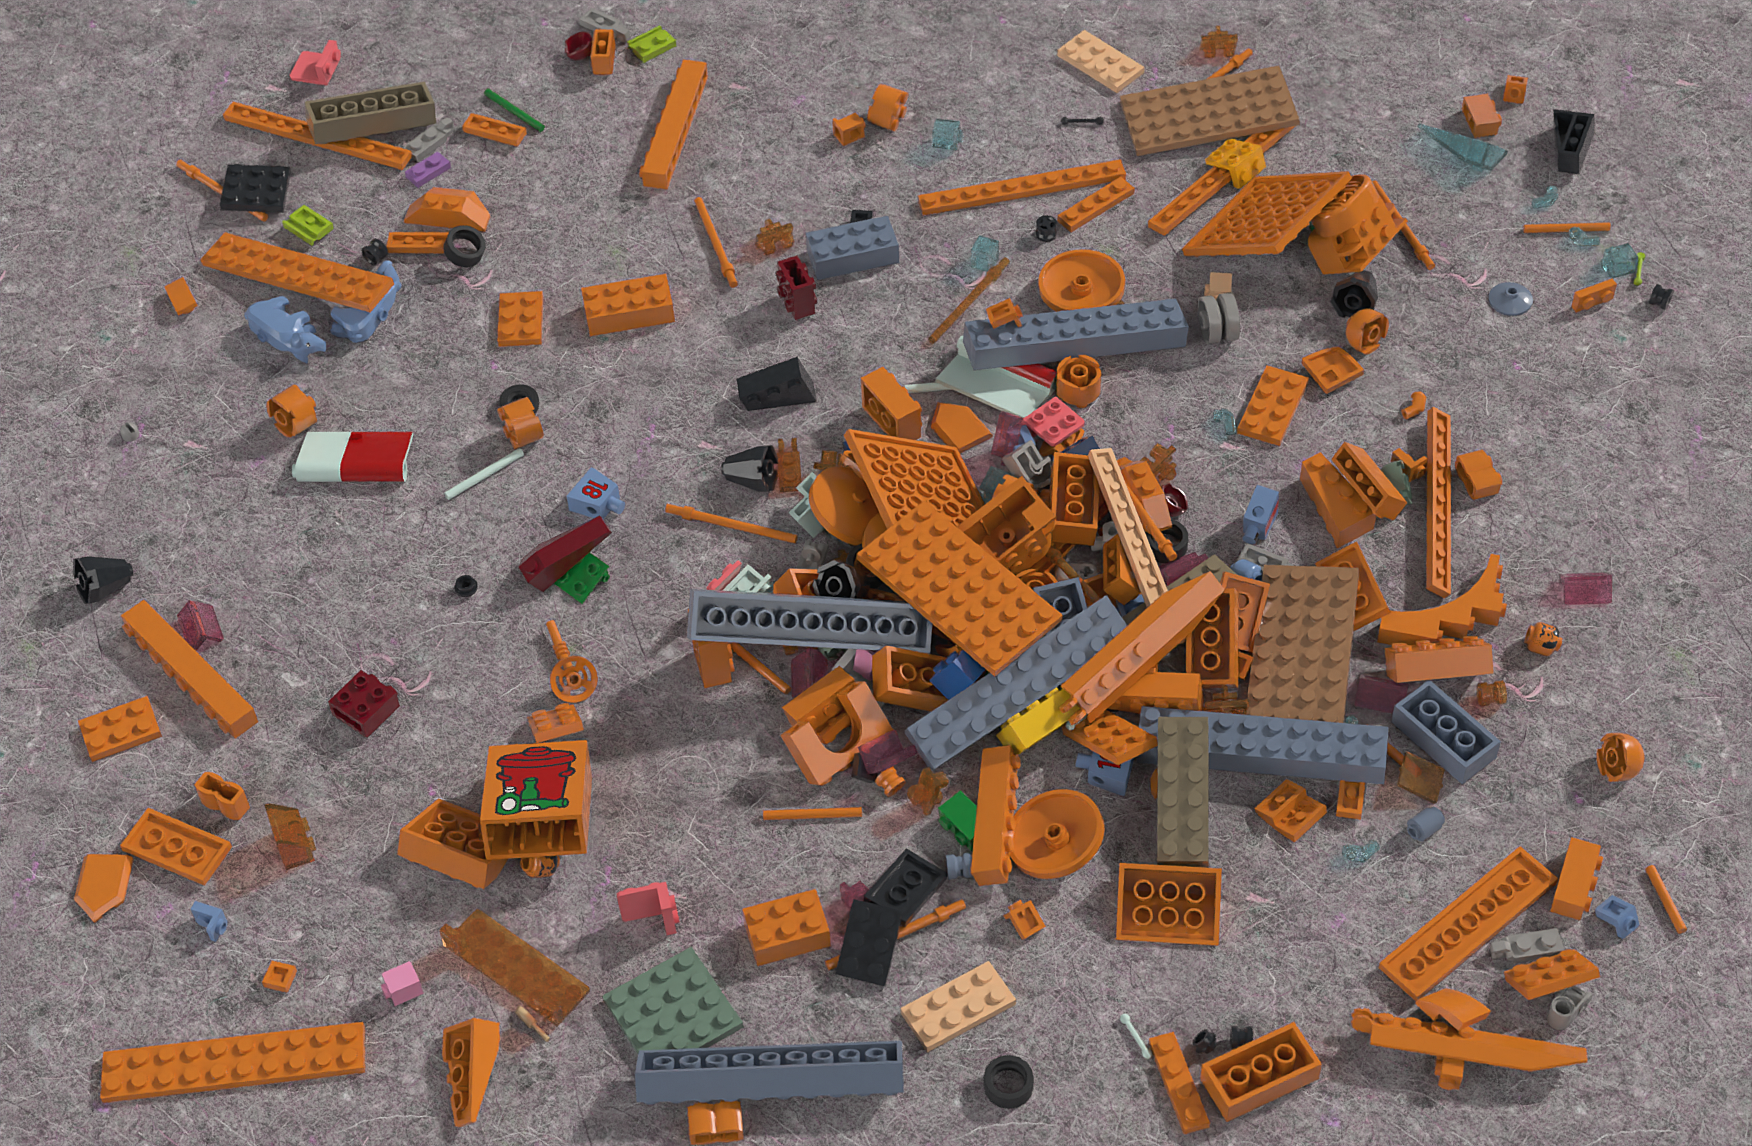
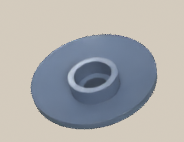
M1504 282L1491 289L1489 303L1494 310L1501 314L1517 316L1526 313L1531 308L1533 297L1526 287L1518 283Z

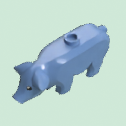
M383 261L376 274L391 277L394 281L392 288L371 313L352 307L343 309L334 306L331 316L336 322L332 323L330 330L332 335L346 337L355 343L363 342L370 338L382 321L387 319L388 312L394 304L396 292L402 286L391 261Z
M284 296L252 304L244 313V317L248 320L249 328L257 335L261 342L264 343L266 341L278 350L289 351L298 360L306 364L308 363V355L318 351H326V342L314 335L316 332L314 326L310 323L304 325L310 321V317L305 311L291 315L284 312L286 310L285 305L290 304L289 300Z

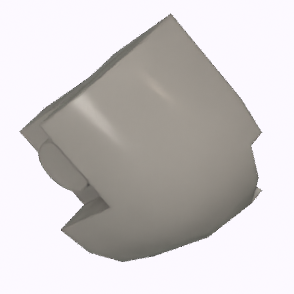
M1032 440L1025 442L1002 458L1013 477L1020 478L1022 476L1026 482L1034 485V489H1040L1050 484L1052 461L1049 456L1042 459Z

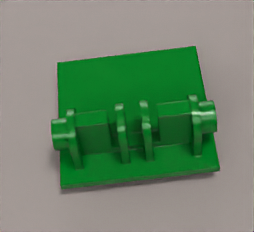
M589 552L554 584L583 604L598 582L605 583L609 580L610 575L607 570L610 566Z

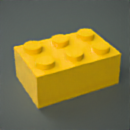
M1056 687L1040 700L1030 704L1022 712H1018L1000 726L1002 730L996 736L1003 746L1011 745L1015 754L1020 755L1069 721L1068 719L1080 708L1075 704L1068 712L1062 713L1059 707L1070 698V694L1064 689L1059 691Z

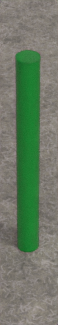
M489 88L484 91L486 97L539 132L545 129V125Z

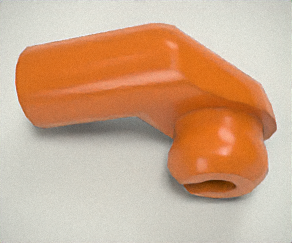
M1416 391L1411 394V398H1413L1412 405L1401 411L1402 416L1406 420L1425 410L1426 396L1423 392Z

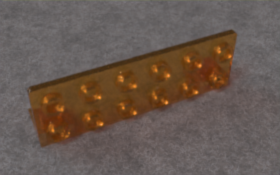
M476 909L458 928L455 927L453 929L448 924H445L439 930L443 946L556 1027L590 992L589 986L479 909Z

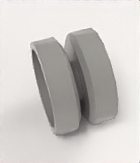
M1221 293L1217 299L1212 295L1200 297L1198 300V317L1205 343L1207 345L1219 343L1221 337L1225 341L1238 340L1240 337V318L1233 293Z

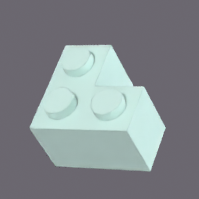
M811 472L796 487L804 498L789 514L814 538L825 528L818 522L810 507L809 490L817 477Z

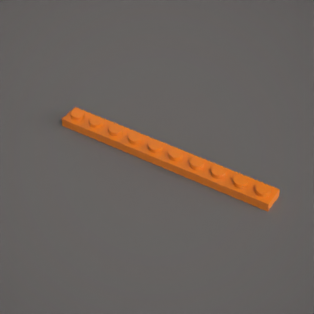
M234 101L223 113L224 120L400 170H403L412 158L410 150L363 137L315 145L306 121Z
M1295 126L1252 134L1244 142L1260 145L1264 153ZM1215 166L1153 216L1148 221V228L1165 236L1232 180L1230 171Z
M1121 159L922 194L918 195V202L924 216L1109 183L1119 177L1126 180V172Z
M1432 407L1427 411L1426 589L1445 599L1451 595V416Z

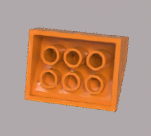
M439 798L400 830L397 855L411 862L424 865L431 870L449 875L454 879L472 884V886L485 889L491 884L508 861V859L486 860L480 814Z
M1119 863L1116 940L1219 946L1222 868Z

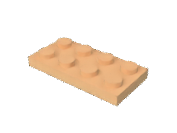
M1083 30L1057 50L1058 57L1116 93L1120 92L1144 73V66L1086 30Z
M987 961L901 1007L900 1010L902 1016L928 1053L1016 1005V999L992 964Z

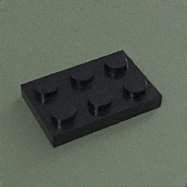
M906 848L864 895L863 901L904 911L901 925L906 927L946 881L948 873Z
M853 899L835 975L886 987L904 911Z

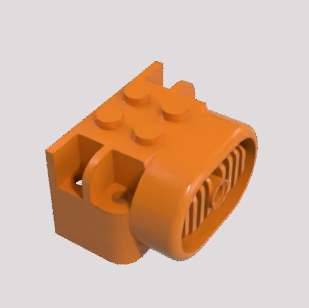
M1365 174L1352 175V179L1346 184V187L1339 191L1333 197V201L1326 204L1321 213L1311 220L1315 229L1308 236V246L1323 275L1362 272L1408 222L1406 218L1392 219L1391 214L1396 210L1393 203H1384L1372 180Z
M1021 476L959 524L957 528L1016 576L1020 572L1028 570L1047 554L1052 542L1051 532L1055 527L1056 516Z

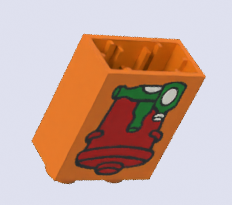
M587 740L489 746L480 816L486 860L587 854L592 788Z

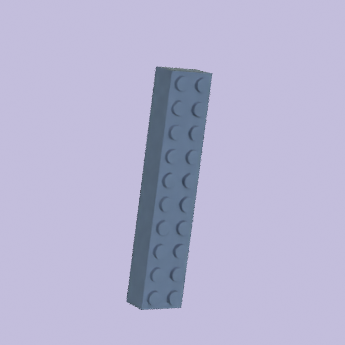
M1166 299L1023 315L1020 318L1022 326L1019 328L1014 320L993 329L989 319L966 321L964 323L963 344L974 371L1062 361L1069 356L1071 358H1077L1078 355L1099 357L1186 347L1189 326L1177 299Z
M690 589L687 638L690 640L881 650L887 645L930 653L932 623L906 601Z
M1106 595L1038 640L998 675L987 674L909 726L904 733L929 770L933 772L1000 727L1013 715L1022 712L1030 704L1040 700L1056 687H1060L1120 633L1127 624Z
M1141 707L1139 728L1156 736L1157 741L1158 717H1208L1209 769L1384 784L1389 727ZM1158 746L1138 755L1137 763L1158 765Z
M902 1040L641 1050L638 1053L635 1069L637 1103L644 1102L645 1104L652 1105L658 1102L670 1101L671 1103L679 1104L691 1100L705 1103L717 1099L732 1102L743 1098L758 1101L769 1097H777L784 1100L795 1096H803L810 1099L821 1095H830L831 1097H842L847 1094L869 1096L873 1093L896 1095L899 1092H904Z

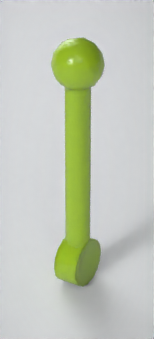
M1642 252L1637 253L1636 256L1638 266L1636 278L1633 281L1636 286L1642 284V279L1640 278L1642 261L1645 260L1646 256Z

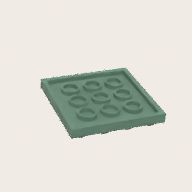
M692 947L602 995L603 1002L637 1054L641 1050L708 1048L744 1028L742 1020Z

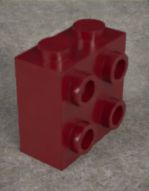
M798 255L777 261L778 271H775L779 283L777 292L780 298H784L787 312L792 313L795 320L815 314L817 298L814 290L816 289V283L813 277H809L805 262L801 263Z
M362 670L328 701L334 717L366 738L400 707L397 697L398 693L392 686H385L375 675L367 674Z

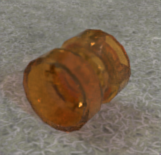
M1496 680L1491 684L1487 682L1477 683V699L1481 707L1489 706L1491 703L1498 705L1506 704L1507 690L1503 680Z

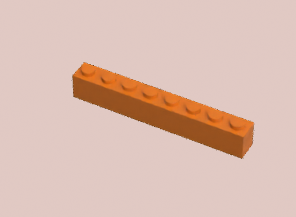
M683 59L681 67L677 68L676 80L672 81L671 93L666 97V107L661 110L660 123L657 122L656 134L654 137H651L650 150L646 151L645 163L640 167L639 176L643 180L644 187L668 189L708 79L707 62Z
M142 600L121 615L124 622L122 628L129 637L134 636L136 643L143 651L148 650L151 659L156 664L160 663L168 677L176 679V683L182 691L185 692L187 690L190 693V697L196 705L201 704L204 707L203 709L210 719L215 718L218 721L219 727L225 734L229 732L236 739L258 723L254 708L145 600Z

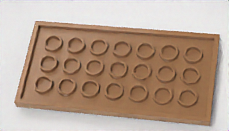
M1280 65L1120 96V104L1137 156L1299 125V116Z
M1264 565L1262 582L1270 584L1259 631L1255 634L1252 656L1254 659L1251 664L1245 715L1344 723L1359 568Z

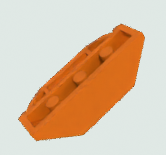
M433 187L409 205L404 223L454 228L462 225L485 232L490 220V214L474 191Z
M1134 461L1120 465L1119 468L1125 482L1159 530L1163 531L1172 528L1164 492L1147 461ZM1140 519L1144 531L1151 534Z

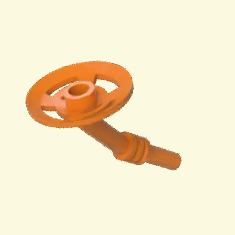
M550 620L546 623V626L554 644L552 648L556 658L560 660L555 664L550 674L551 688L554 694L565 702H581L590 697L595 691L598 682L597 671L594 665L586 658L569 656L570 652L565 641H562L555 621ZM572 661H576L575 666L572 665ZM585 665L591 673V681L588 680L587 673L583 668ZM580 670L583 673V679H581V676L578 673ZM556 676H559V683L563 688L562 692L556 685ZM563 677H565L567 685L563 683ZM581 686L586 688L581 694L570 695L571 690L579 689Z

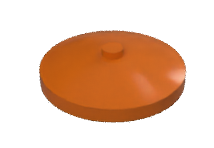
M1079 249L1061 253L1050 259L1044 265L1039 275L1040 296L1046 305L1056 312L1117 305L1125 291V274L1119 263L1112 257L1094 250Z
M831 467L825 469L815 478L809 490V503L812 512L818 522L830 534L841 541L857 546L862 543L863 534L869 521L880 512L866 482L853 473L851 468Z
M1058 789L1039 794L1027 801L1013 816L1015 819V830H1012L1014 848L1013 851H1010V857L1022 872L1035 878L1054 879L1074 873L1085 866L1099 850L1104 837L1103 817L1093 800L1078 791Z

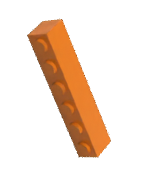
M1011 745L985 748L982 751L971 874L979 886L1008 883V873L1012 870L1010 851H1013L1014 848L1012 830H1015V819L1013 815L1014 810L1017 809L1015 792L1019 788L1017 769H1020L1021 762L1019 755L1015 754Z

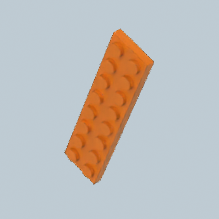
M1519 846L1379 963L1378 968L1413 1000L1417 1001V999L1427 994L1555 886L1558 878Z

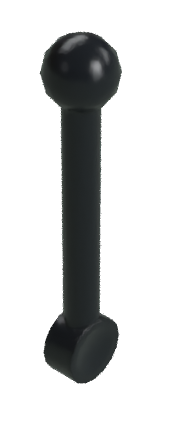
M1101 116L1096 119H1068L1063 117L1061 123L1063 125L1068 123H1096L1097 125H1102L1104 118Z

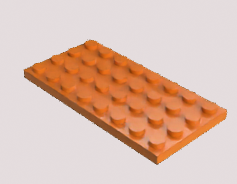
M925 500L857 553V560L993 676L998 675L1062 621L1063 615Z

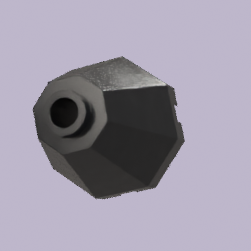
M1363 270L1362 272H1355L1336 283L1330 303L1337 314L1345 318L1346 316L1351 317L1363 309L1374 310L1378 300L1376 279L1371 272Z
M773 445L757 446L726 457L725 461L722 462L721 472L726 480L755 491H774L778 479V470H774V464H778V457Z
M91 556L73 559L74 579H79V584L76 585V588L84 604L99 602L128 584L131 576H133L132 566L125 559Z
M833 560L820 566L817 571L819 573L818 578L814 579L812 585L816 596L862 599L866 596L871 586L867 575L841 560Z

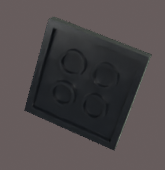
M228 164L220 199V210L284 213L291 175L290 167Z

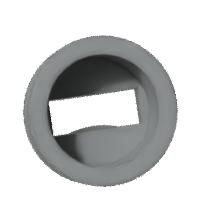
M126 422L121 426L120 434L124 441L130 442L139 437V430L134 423Z

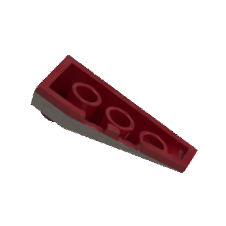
M599 515L538 544L521 559L518 567L529 584L544 592L612 532L604 519Z

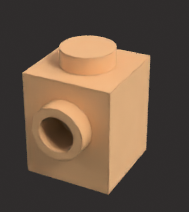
M1210 272V282L1205 284L1204 296L1212 295L1217 299L1219 294L1231 292L1232 273Z

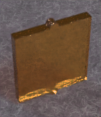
M1407 751L1404 754L1402 765L1399 767L1400 775L1397 786L1436 804L1440 790L1443 788L1442 780L1445 769Z

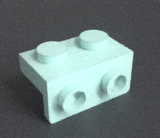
M747 565L722 591L767 593L771 587L768 585L771 576L767 574L763 577L751 566Z

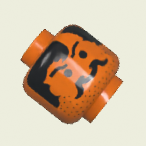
M1537 622L1534 626H1529L1524 643L1527 644L1529 651L1543 656H1550L1554 650L1559 651L1563 638L1559 637L1557 627Z
M559 855L521 858L520 863L522 870L529 877L542 878L550 877L555 873L556 868L560 864Z

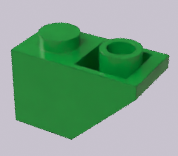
M960 790L938 807L940 817L938 821L946 831L950 830L955 834L956 841L962 847L967 846L973 852L977 806Z

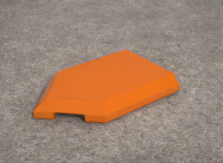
M937 402L931 428L946 446L957 447L959 453H962L993 437V434L968 406Z
M87 854L84 856L74 901L94 923L103 917L102 915L111 908H116L124 902L134 861L133 857L114 854Z

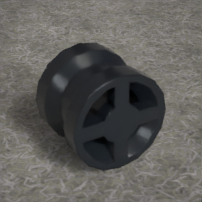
M1043 215L1036 220L1037 239L1042 242L1053 241L1057 236V220L1049 215Z
M374 238L370 241L369 246H364L361 249V253L366 261L376 265L381 257L384 258L388 255V249L382 241Z
M1656 284L1650 296L1649 304L1660 305L1661 309L1666 310L1674 290L1670 288L1664 289L1662 285Z
M1231 1026V1051L1253 1041L1252 1026H1246L1244 1029Z

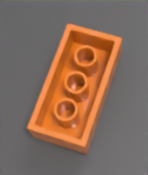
M666 274L581 288L590 336L675 322L673 303Z
M1054 452L1049 509L1056 516L1055 527L1051 532L1052 542L1094 546L1098 528L1099 483L1088 455Z
M1224 588V592L1199 624L1186 636V673L1200 674L1202 689L1238 688V592L1235 588Z
M1465 636L1463 641H1454V638L1439 639V643H1430L1429 640L1416 641V645L1412 646L1406 645V643H1393L1391 648H1385L1387 677L1397 683L1494 674L1492 645L1485 642L1484 639H1478V636Z
M1292 1022L1202 1064L1200 1080L1222 1116L1228 1122L1318 1080L1322 1063L1296 1023Z

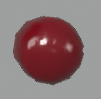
M585 31L578 32L565 40L566 48L564 50L569 59L581 61L591 56L593 42L591 34Z
M1171 483L1165 486L1162 485L1161 489L1165 495L1170 517H1178L1184 514L1188 509V501L1185 494L1179 488L1172 486Z

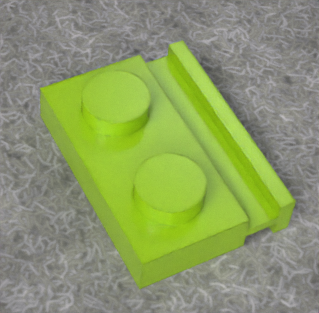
M661 25L627 41L628 48L632 49L633 53L643 63L677 46L676 40L666 30H663Z
M302 205L289 215L288 220L282 221L285 229L311 246L314 245V241H319L334 229L332 222L306 205Z

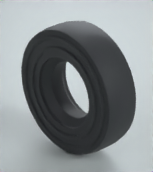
M517 384L508 387L502 392L499 398V405L501 408L510 404L514 399L528 397L534 407L533 412L536 414L539 409V397L532 387Z

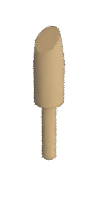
M519 1005L515 1011L518 1017L529 1028H533L546 1042L549 1041L550 1038L536 1024L537 1020Z

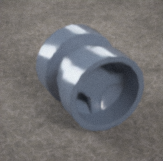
M971 852L963 853L961 856H955L954 854L946 855L948 880L956 879L958 876H964L965 878L973 877L971 874Z

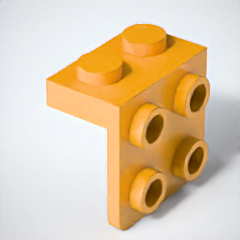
M1235 139L1226 140L1223 145L1205 159L1207 165L1228 169L1233 186L1241 189L1266 168L1260 145Z

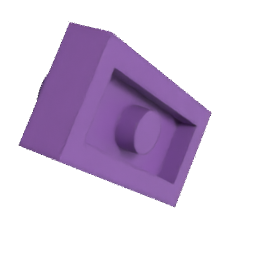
M436 152L406 170L405 175L408 180L419 188L450 169L451 164L443 155Z

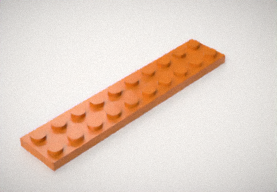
M226 232L200 259L202 265L370 313L394 285L391 277Z
M363 1022L105 1051L103 1052L100 1099L103 1103L365 1073V1025Z

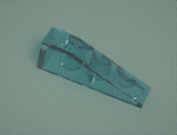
M1420 123L1417 126L1461 161L1471 165V170L1480 173L1483 172V169L1492 171L1508 153V150L1491 143Z

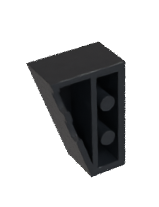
M1553 109V130L1558 172L1580 174L1595 133V114Z
M798 356L736 378L739 399L747 411L817 402L814 383Z

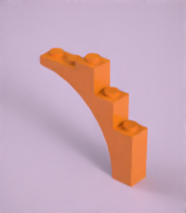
M1491 554L1487 568L1479 581L1468 592L1454 601L1422 611H1391V613L1381 618L1377 643L1388 645L1406 643V645L1410 646L1416 645V641L1429 640L1430 643H1439L1442 635L1463 639V637L1467 636L1468 630L1473 631L1474 622L1498 626L1499 618L1505 617L1507 607L1506 603H1502L1504 593H1499L1500 583H1496V579H1501L1503 565H1499L1500 555Z

